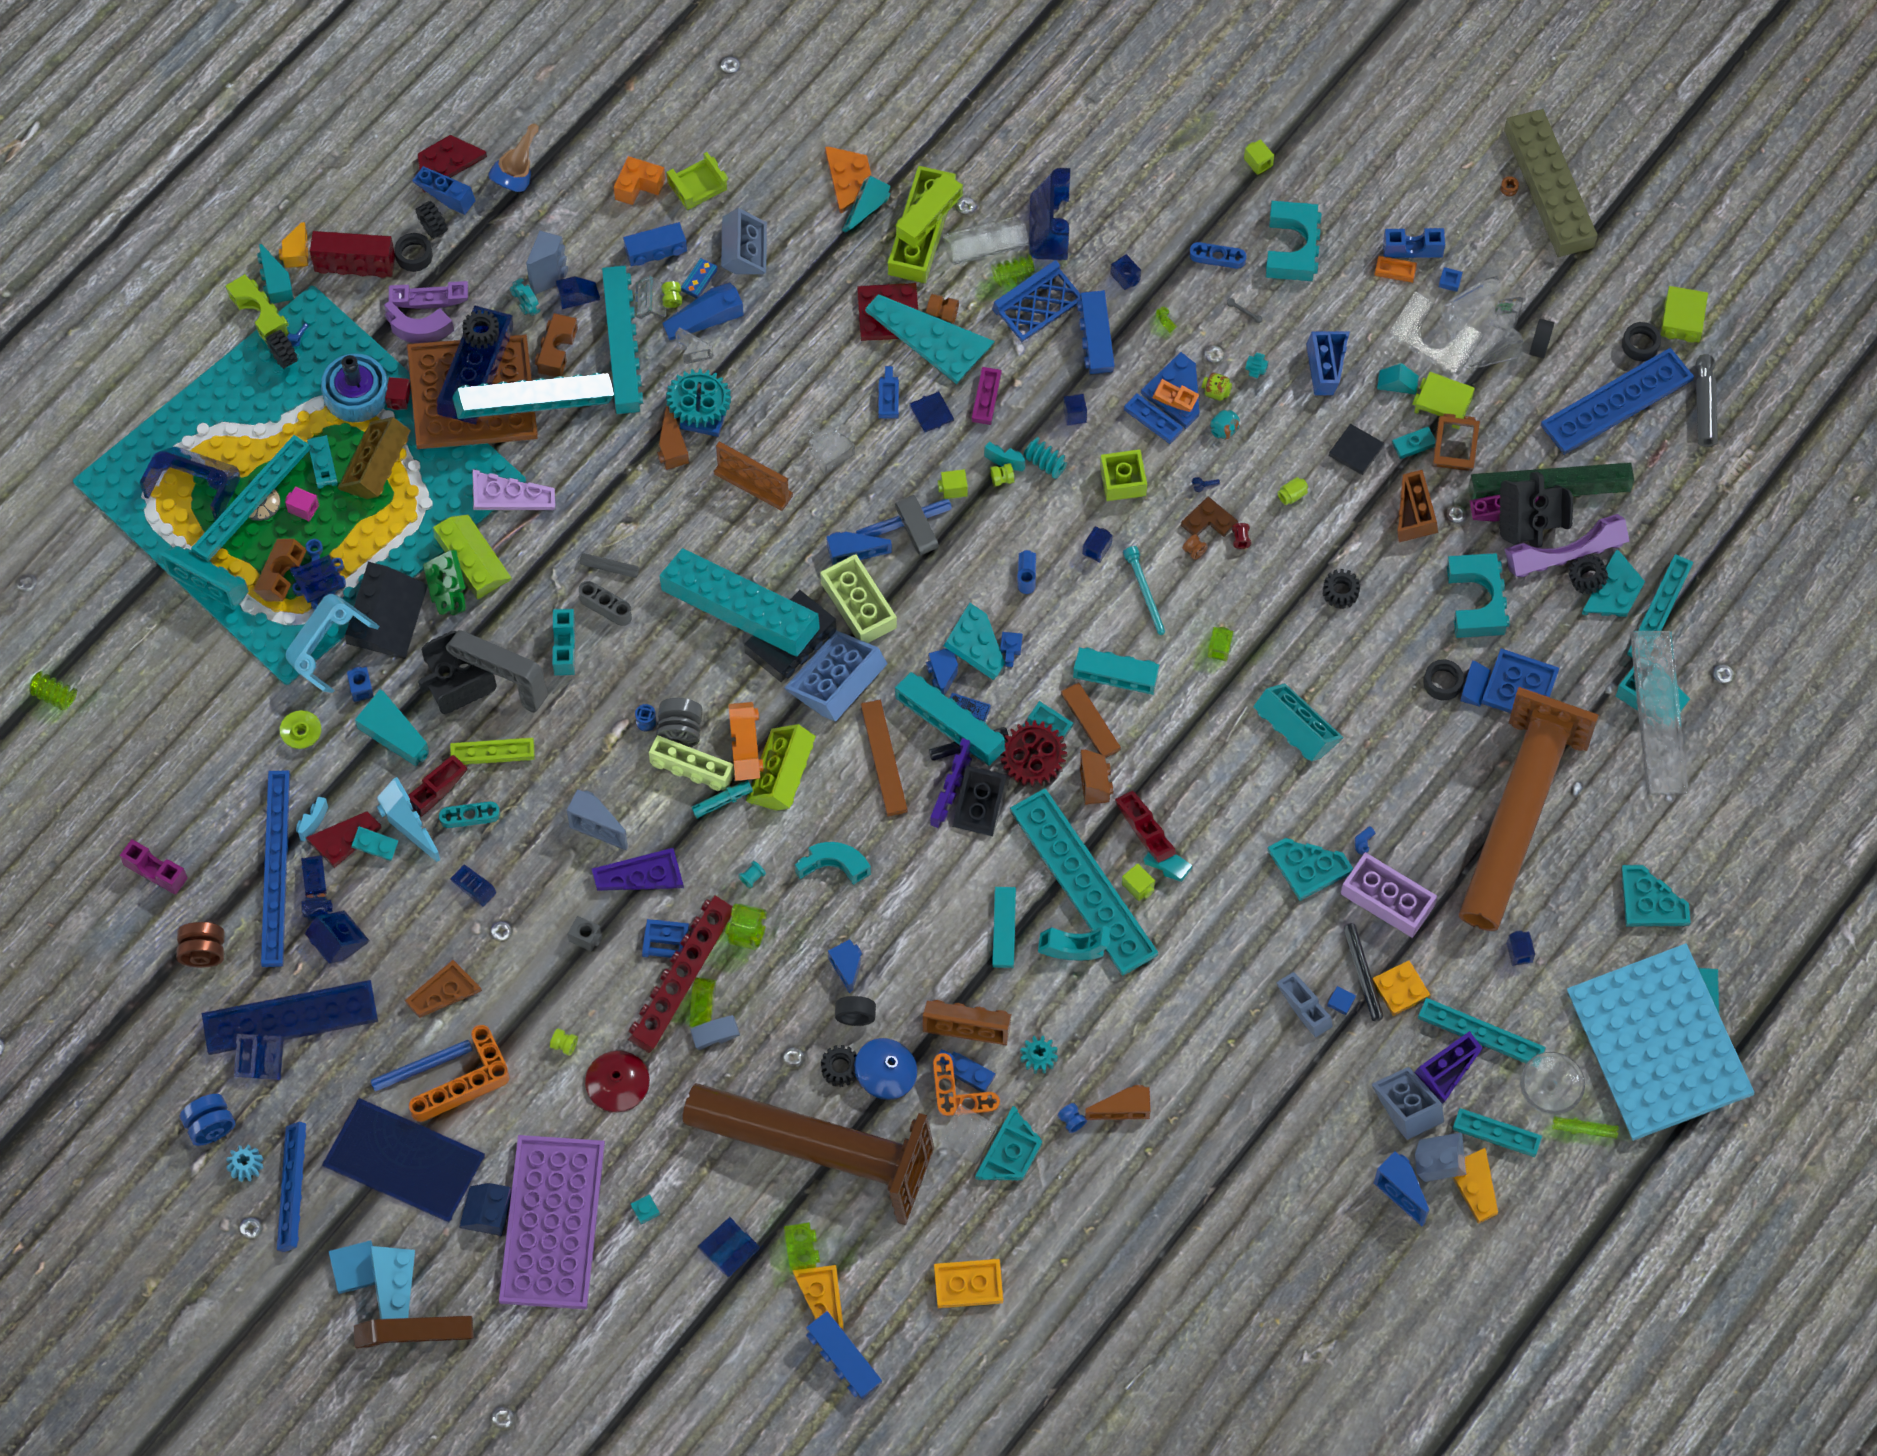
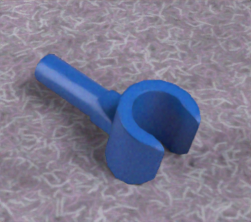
M304 323L296 334H288V340L292 346L300 345L301 336L308 328L307 323Z

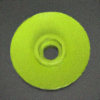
M295 711L283 719L280 725V736L289 747L295 749L308 748L319 739L322 730L321 723L317 716L309 711ZM300 731H305L302 735L298 734Z

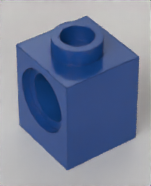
M356 667L351 671H346L354 702L374 697L367 667ZM358 681H364L362 684H356Z

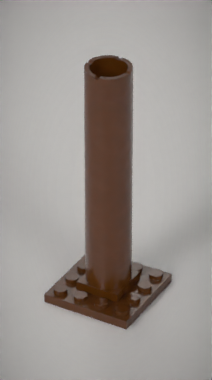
M695 1083L690 1089L689 1097L686 1099L682 1119L684 1125L888 1185L892 1207H894V1215H896L897 1222L905 1226L935 1148L928 1117L921 1113H918L916 1120H912L910 1138H905L902 1144Z

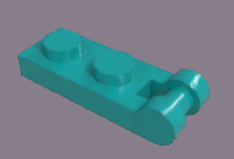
M327 435L307 439L311 448L309 451L318 489L330 484L332 486L338 485Z

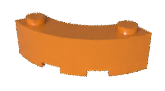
M753 702L729 704L731 738L736 737V741H732L735 781L760 779V772H764L763 759L758 758L755 721L759 720L758 708H754Z

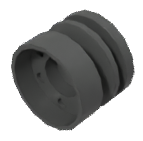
M669 698L661 701L659 704V722L657 724L656 737L658 735L687 747L697 745L700 741L702 706L698 702L686 698Z

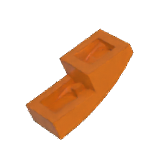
M1162 379L1152 398L1171 407L1191 412L1199 394L1183 385L1178 388Z

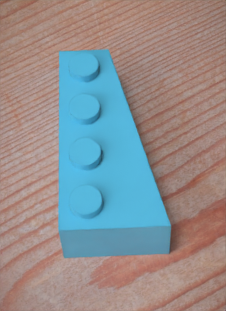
M371 1246L370 1255L380 1319L408 1318L415 1250Z

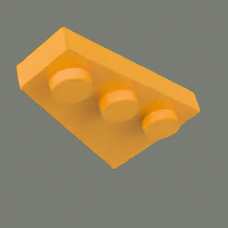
M1486 1148L1465 1157L1466 1175L1452 1177L1478 1224L1498 1214Z
M836 1265L792 1270L815 1320L828 1311L844 1331Z

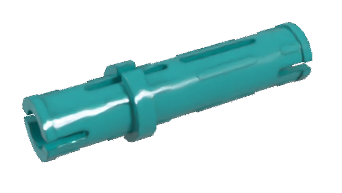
M746 780L732 788L730 786L727 787L722 793L691 806V809L696 819L730 802H737V799L752 793L753 789L749 781Z

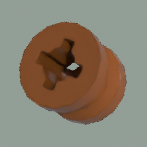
M1195 534L1184 543L1182 549L1185 552H1189L1192 559L1197 560L1206 552L1208 545L1205 542H1201L1200 538Z

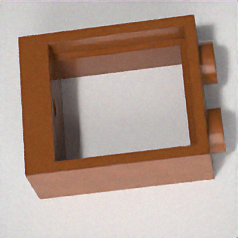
M1454 414L1440 416L1438 419L1432 466L1473 471L1480 421H1476V418L1471 416H1464L1463 419L1455 418L1456 415ZM1444 424L1473 427L1469 460L1440 456Z

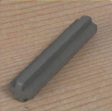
M583 553L580 557V564L633 578H637L639 574V567L586 553Z

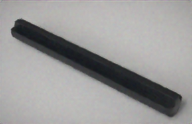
M1350 923L1344 927L1346 938L1371 1019L1374 1022L1383 1019V1012L1356 925Z

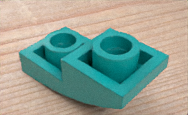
M990 441L984 446V457L995 464L1003 467L1004 464L1011 463L1013 470L1022 472L1025 470V458L1020 452H1015L1009 448L1004 453V450L999 445H994Z
M1150 852L1144 857L1145 865L1160 869L1165 877L1180 882L1184 880L1192 869V865L1176 854L1160 863L1154 859Z

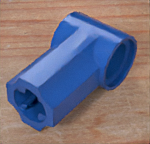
M1024 550L1018 556L1017 584L1018 590L1023 594H1030L1036 588V553H1033L1031 550Z

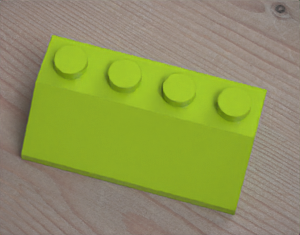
M469 515L449 517L433 527L434 537L445 553L450 550H457L463 580L477 600L512 580Z
M799 724L771 729L761 756L764 772H760V779H753L751 784L753 792L747 795L746 801L776 811L790 809L816 736Z

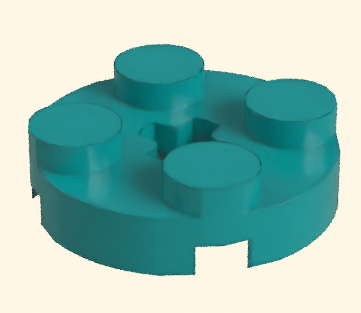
M519 278L512 282L513 286L510 287V291L520 301L519 307L523 314L534 316L541 312L540 309L536 308L539 305L538 300L529 285L524 286L521 283L524 280Z

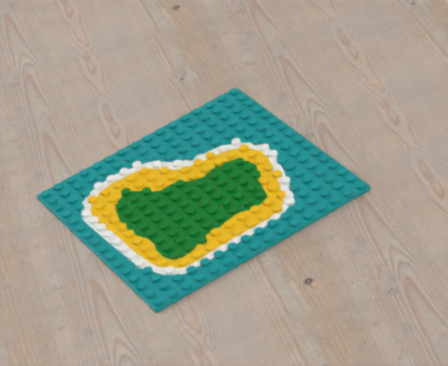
M313 285L308 287L278 313L279 316L283 315L289 324L287 326L288 333L296 334L304 323L308 324V328L301 336L300 345L292 346L297 354V362L284 369L281 368L276 359H274L273 354H271L267 344L259 335L258 330L254 331L73 479L74 485L166 571L161 554L176 546L191 550V547L293 435L308 443L307 439L327 435L338 485L332 486L330 484L318 489L310 451H308L275 488L281 502L277 513L273 517L262 521L248 518L210 559L216 567L219 568L221 566L229 574L235 577L240 576L246 581L249 592L235 611L172 577L285 685H289L301 675L287 661L286 651L315 611L312 608L311 601L304 596L295 595L292 587L294 583L302 582L305 588L315 594L316 589L302 578H294L289 569L283 576L291 584L284 601L266 602L253 591L277 539H295L305 549L306 543L309 540L318 539L323 547V552L320 555L322 574L331 565V561L334 558L342 559L344 564L343 570L335 572L324 585V593L333 584L336 576H343L346 580V587L338 590L335 595H338L354 607L368 561L388 566L415 578L424 570V563L444 553V550L434 537V526L449 517L469 515L475 525H477L494 511L473 510V469L480 471V473L488 475L491 473L501 478L517 479L518 482L526 483L525 476L488 443L417 449L412 392H410L407 410H393L387 408L386 404L378 415L363 422H347L333 415L324 402L321 379L325 369L335 359L348 354L370 356L382 365L388 380L389 377L409 379L411 386L410 372ZM394 417L411 430L408 435V441L402 447L399 453L400 457L394 463L391 469L392 473L383 486V492L378 497L365 499L338 489L370 422ZM295 487L312 493L318 498L319 507L310 522L288 513L285 500ZM306 551L300 565L305 571L314 576L312 558ZM336 563L334 566H335V567H338V566H340L341 564H340V563ZM295 569L293 572L298 573L300 570ZM338 581L336 584L340 585L343 581ZM297 587L296 590L300 591L302 587ZM333 622L310 655L315 659V662L345 637L349 622L344 625Z

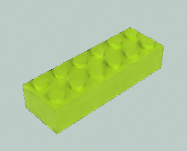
M918 166L902 217H905L911 205L916 204L920 200L922 193L932 187V183L937 177L940 178L943 173H946L956 180V174ZM947 214L916 248H913L896 236L888 260V275L926 284Z

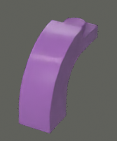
M391 301L384 304L386 312L384 315L391 324L392 333L404 341L415 344L436 342L454 332L452 320L440 308L428 317L413 319L404 315Z

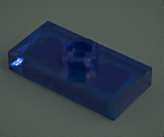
M322 855L301 858L305 895L327 894Z

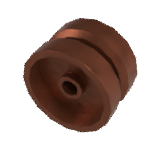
M193 922L180 926L177 930V942L179 944L176 955L177 961L183 965L197 968L221 964L224 960V948L222 946L225 940L224 929L219 925L206 922Z

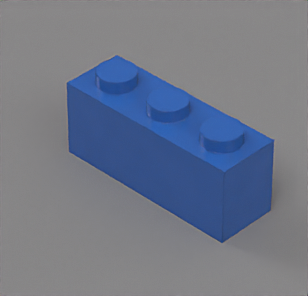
M680 222L623 237L624 248L630 266H640L646 262L659 261L665 257L677 256L687 252V243Z

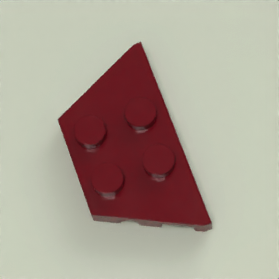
M449 135L418 153L419 170L424 166L451 178L486 158L487 153L485 150L453 135Z

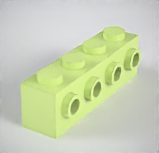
M658 735L649 751L650 763L654 767L667 769L676 776L683 775L697 784L704 783L716 791H725L735 775L734 764Z

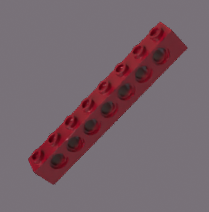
M716 895L710 900L706 899L700 908L703 911L700 917L696 916L690 925L693 928L690 934L686 933L680 942L683 947L680 952L675 951L671 957L670 962L672 965L669 970L665 968L659 978L662 982L659 987L655 986L649 995L652 998L648 1005L646 1003L643 1005L639 1012L641 1018L638 1023L634 1021L628 1031L631 1033L628 1040L648 1053L656 1047L736 910L735 907ZM707 916L713 917L715 924H710L707 921ZM697 933L704 936L705 942L698 940ZM686 952H693L695 959L688 958ZM676 968L684 971V977H680L677 974ZM666 986H671L674 989L673 995L666 991ZM656 1003L664 1007V1012H659L656 1009ZM645 1021H650L654 1029L649 1030L645 1026Z

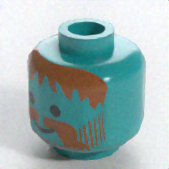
M1221 410L1210 422L1213 436L1226 440L1234 435L1240 428L1238 415L1232 410Z

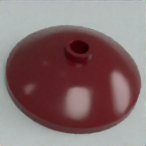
M610 1051L602 1054L591 1063L585 1077V1087L589 1098L597 1107L608 1112L618 1113L633 1109L646 1097L650 1086L649 1072L644 1062L636 1055L626 1051ZM620 1074V1077L615 1079L613 1075Z

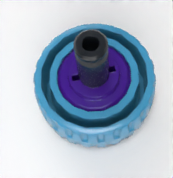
M348 354L335 359L325 369L321 379L322 396L326 407L337 418L347 422H363L375 417L384 409L388 378L382 365L377 360L363 354Z

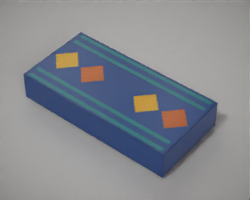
M700 258L681 286V291L697 299L717 272L718 267Z

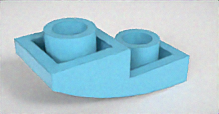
M317 797L316 804L313 803L311 806L310 815L303 814L302 821H298L296 832L299 834L301 841L305 842L306 837L312 835L321 824L328 809L326 798Z

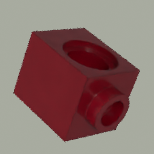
M389 377L385 396L387 408L407 410L411 392L409 379Z

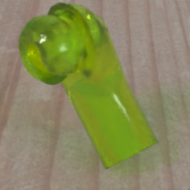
M1162 306L1160 309H1157L1156 317L1165 329L1171 333L1177 328V325L1167 316L1169 314L1168 308Z

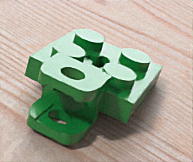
M450 550L424 563L423 567L431 601L436 603L438 613L445 615L450 612L451 615L456 616L465 611V599L460 591L466 588L457 550ZM456 602H458L459 605L458 609L455 608Z

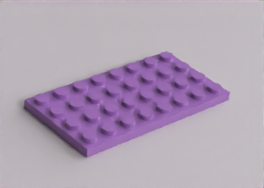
M518 1135L499 1295L500 1304L587 1310L605 1141Z

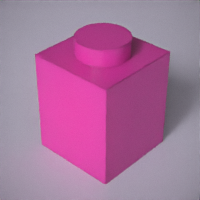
M295 487L285 500L288 513L309 522L319 507L316 495L298 487Z

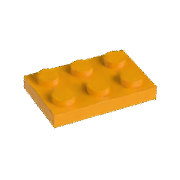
M1000 1259L934 1264L937 1308L1003 1304Z

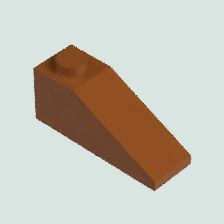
M667 405L659 442L660 451L657 452L660 464L664 463L666 470L689 463L688 451L676 418H674V413L669 412V406Z
M1143 1085L1128 1087L1085 1108L1086 1120L1150 1119V1087H1144Z

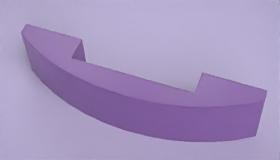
M468 281L448 282L446 287L410 289L409 284L389 286V301L397 307L431 309L452 306L468 300Z

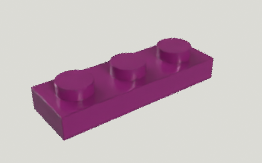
M982 367L972 422L992 424L1002 370Z

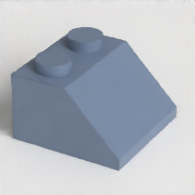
M1461 1132L1419 1140L1415 1152L1417 1175L1424 1182L1466 1175Z

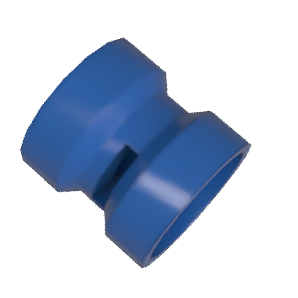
M649 704L640 705L636 709L637 727L642 731L653 730L657 724L655 709Z
M1075 1103L1065 1106L1057 1114L1059 1119L1066 1123V1129L1069 1133L1076 1132L1087 1122L1084 1115L1079 1114V1108Z

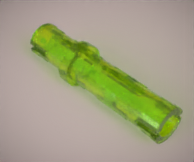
M1553 1117L1552 1123L1554 1125L1552 1124V1130L1568 1131L1574 1135L1582 1133L1614 1139L1618 1138V1125L1581 1121L1575 1117L1573 1119Z

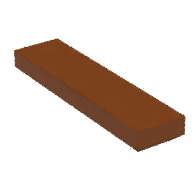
M1078 682L1061 691L1062 697L1098 753L1107 758L1120 751L1119 743L1081 684Z

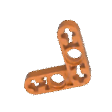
M946 1053L938 1054L934 1058L933 1070L936 1100L940 1114L943 1116L986 1113L995 1111L998 1108L1000 1099L994 1092L956 1095L952 1058ZM941 1057H944L945 1061H949V1064L945 1066V1071H950L951 1075L937 1076V1072L942 1073L941 1066L937 1065ZM941 1079H948L951 1082L949 1090L943 1091L939 1088V1081ZM952 1093L953 1097L948 1096L949 1104H953V1107L950 1108V1112H946L944 1108H941V1105L945 1103L944 1097L940 1098L939 1094L947 1095ZM988 1096H991L993 1100H996V1103L993 1104L992 1108H989L988 1104H982V1109L978 1110L977 1097H981L980 1101H986ZM971 1098L974 1100L975 1106L972 1110L964 1109L962 1105L964 1099Z

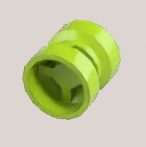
M674 281L662 284V293L664 294L662 298L663 306L667 308L681 306V284Z
M1011 463L1004 464L1003 467H990L994 487L1001 486L1002 483L1011 484L1015 482Z
M557 1028L551 1038L550 1048L554 1050L560 1049L564 1054L570 1056L576 1048L578 1036L574 1034L568 1035L564 1030Z

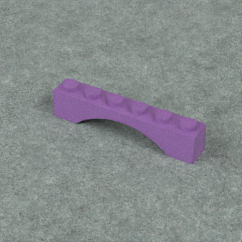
M1619 514L1599 519L1586 535L1563 547L1542 549L1522 543L1506 548L1505 553L1509 572L1516 577H1525L1530 572L1544 571L1552 565H1564L1572 559L1577 560L1579 557L1583 559L1585 555L1591 553L1599 554L1604 552V549L1610 547H1621L1623 543L1629 542L1626 520Z

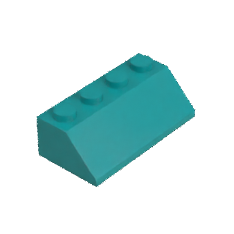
M176 546L161 554L167 574L234 611L249 592L246 581L242 577H235L229 574L225 568L221 566L219 568L216 567L211 561L207 562L196 556L188 548L183 549L180 546Z
M1285 683L1266 688L1253 706L1258 711V715L1263 719H1267L1272 724L1273 729L1282 733L1287 738V742L1297 747L1302 752V756L1307 760L1315 761L1321 759L1344 738Z

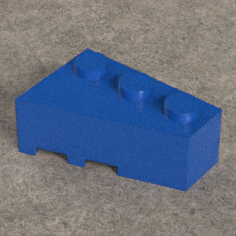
M1350 331L1311 332L1306 347L1314 395H1334L1340 383Z

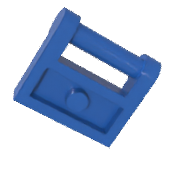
M647 919L642 957L657 956L671 958L675 951L680 952L683 947L680 942L684 935L689 933V923ZM651 942L679 945V950L653 948L650 945Z

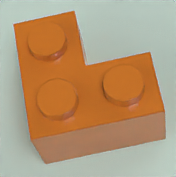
M628 156L614 185L615 200L634 205L640 190L659 195L666 180L664 167Z

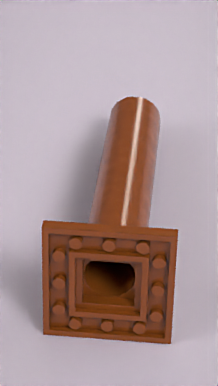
M1518 687L1508 724H1511L1518 730L1525 729L1527 731L1459 911V918L1473 927L1478 926L1479 929L1486 931L1498 930L1566 744L1571 745L1575 750L1587 751L1597 723L1598 714Z

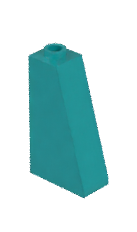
M380 689L356 717L357 729L417 767L420 762H424L428 757L429 749L427 742L385 692Z

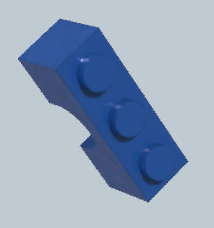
M1424 228L1423 234L1416 237L1405 235V229H1385L1383 238L1384 257L1443 258L1445 249L1444 228Z

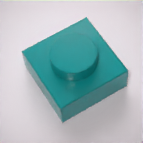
M650 1194L631 1203V1208L641 1225L660 1215Z

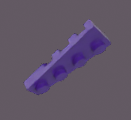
M962 738L960 743L961 754H956L951 769L953 773L952 775L948 774L943 787L945 792H940L931 814L930 825L939 828L940 823L945 822L948 815V805L954 803L956 793L954 792L963 783L964 775L962 774L966 766L971 765L970 740Z
M673 848L592 868L597 891L684 888Z

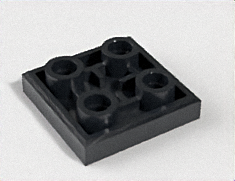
M1350 423L1330 450L1329 456L1357 473L1364 475L1384 447V442Z

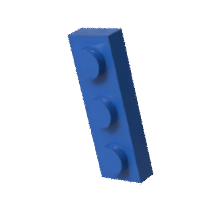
M1137 393L1124 406V411L1169 444L1183 431L1181 425Z

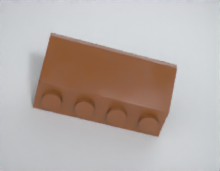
M941 1000L927 1001L923 1012V1032L1007 1046L1012 1014H1008L1003 1010L989 1011L983 1007L970 1008L960 1003L946 1004Z

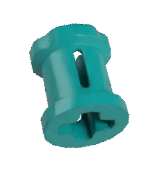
M752 861L751 866L744 873H739L738 877L746 887L751 889L753 883L761 876L764 877L766 872L756 861Z

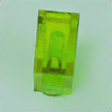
M695 978L692 986L690 1027H696L712 1021L717 980Z

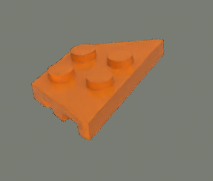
M825 147L839 212L843 213L848 206L855 202L864 179L871 175L868 158L864 154Z

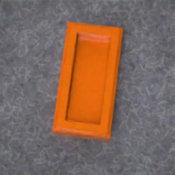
M1378 256L1374 276L1413 283L1417 263Z

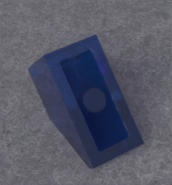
M576 276L556 281L557 294L562 309L600 300L596 282Z

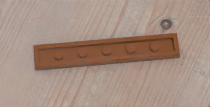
M881 699L861 703V710L887 817L908 813Z

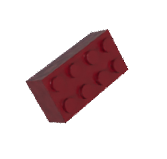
M323 231L312 232L310 255L314 272L321 274L338 273L340 275L353 274L362 277L367 275L380 278L393 277L396 256L391 236Z

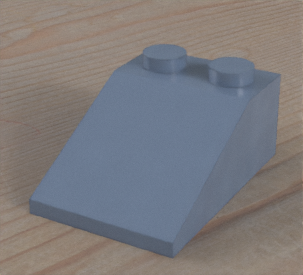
M577 789L567 809L569 827L627 850L626 830L593 793Z
M1410 1067L1372 1084V1088L1394 1125L1407 1140L1444 1123L1442 1103Z

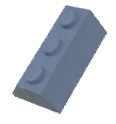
M740 208L722 216L721 267L734 274H765L767 222Z
M543 231L538 233L526 262L530 288L535 295L559 285L562 278H565L567 275V256L564 254L565 245H563L562 236Z

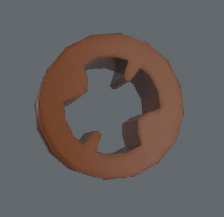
M1510 176L1505 177L1501 183V192L1506 196H1514L1518 192V180ZM1509 184L1513 185V188L1510 187L1509 189L1506 186H1509Z

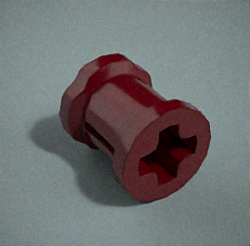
M1236 523L1232 526V532L1235 536L1233 542L1235 548L1246 549L1252 545L1248 535L1249 524Z

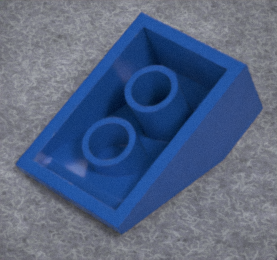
M1394 1151L1377 1169L1373 1184L1419 1225L1423 1226L1429 1213V1207L1409 1160L1404 1155H1399Z

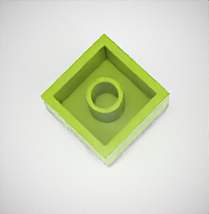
M1140 449L1102 454L1100 456V470L1106 501L1146 496L1147 480Z

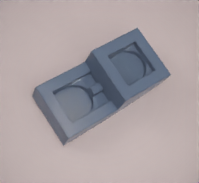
M733 1015L690 1029L695 1047L698 1050L717 1042L722 1044L740 1036Z

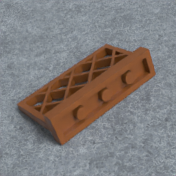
M720 441L717 443L718 466L714 470V475L783 511L793 497V492L789 491L788 478Z

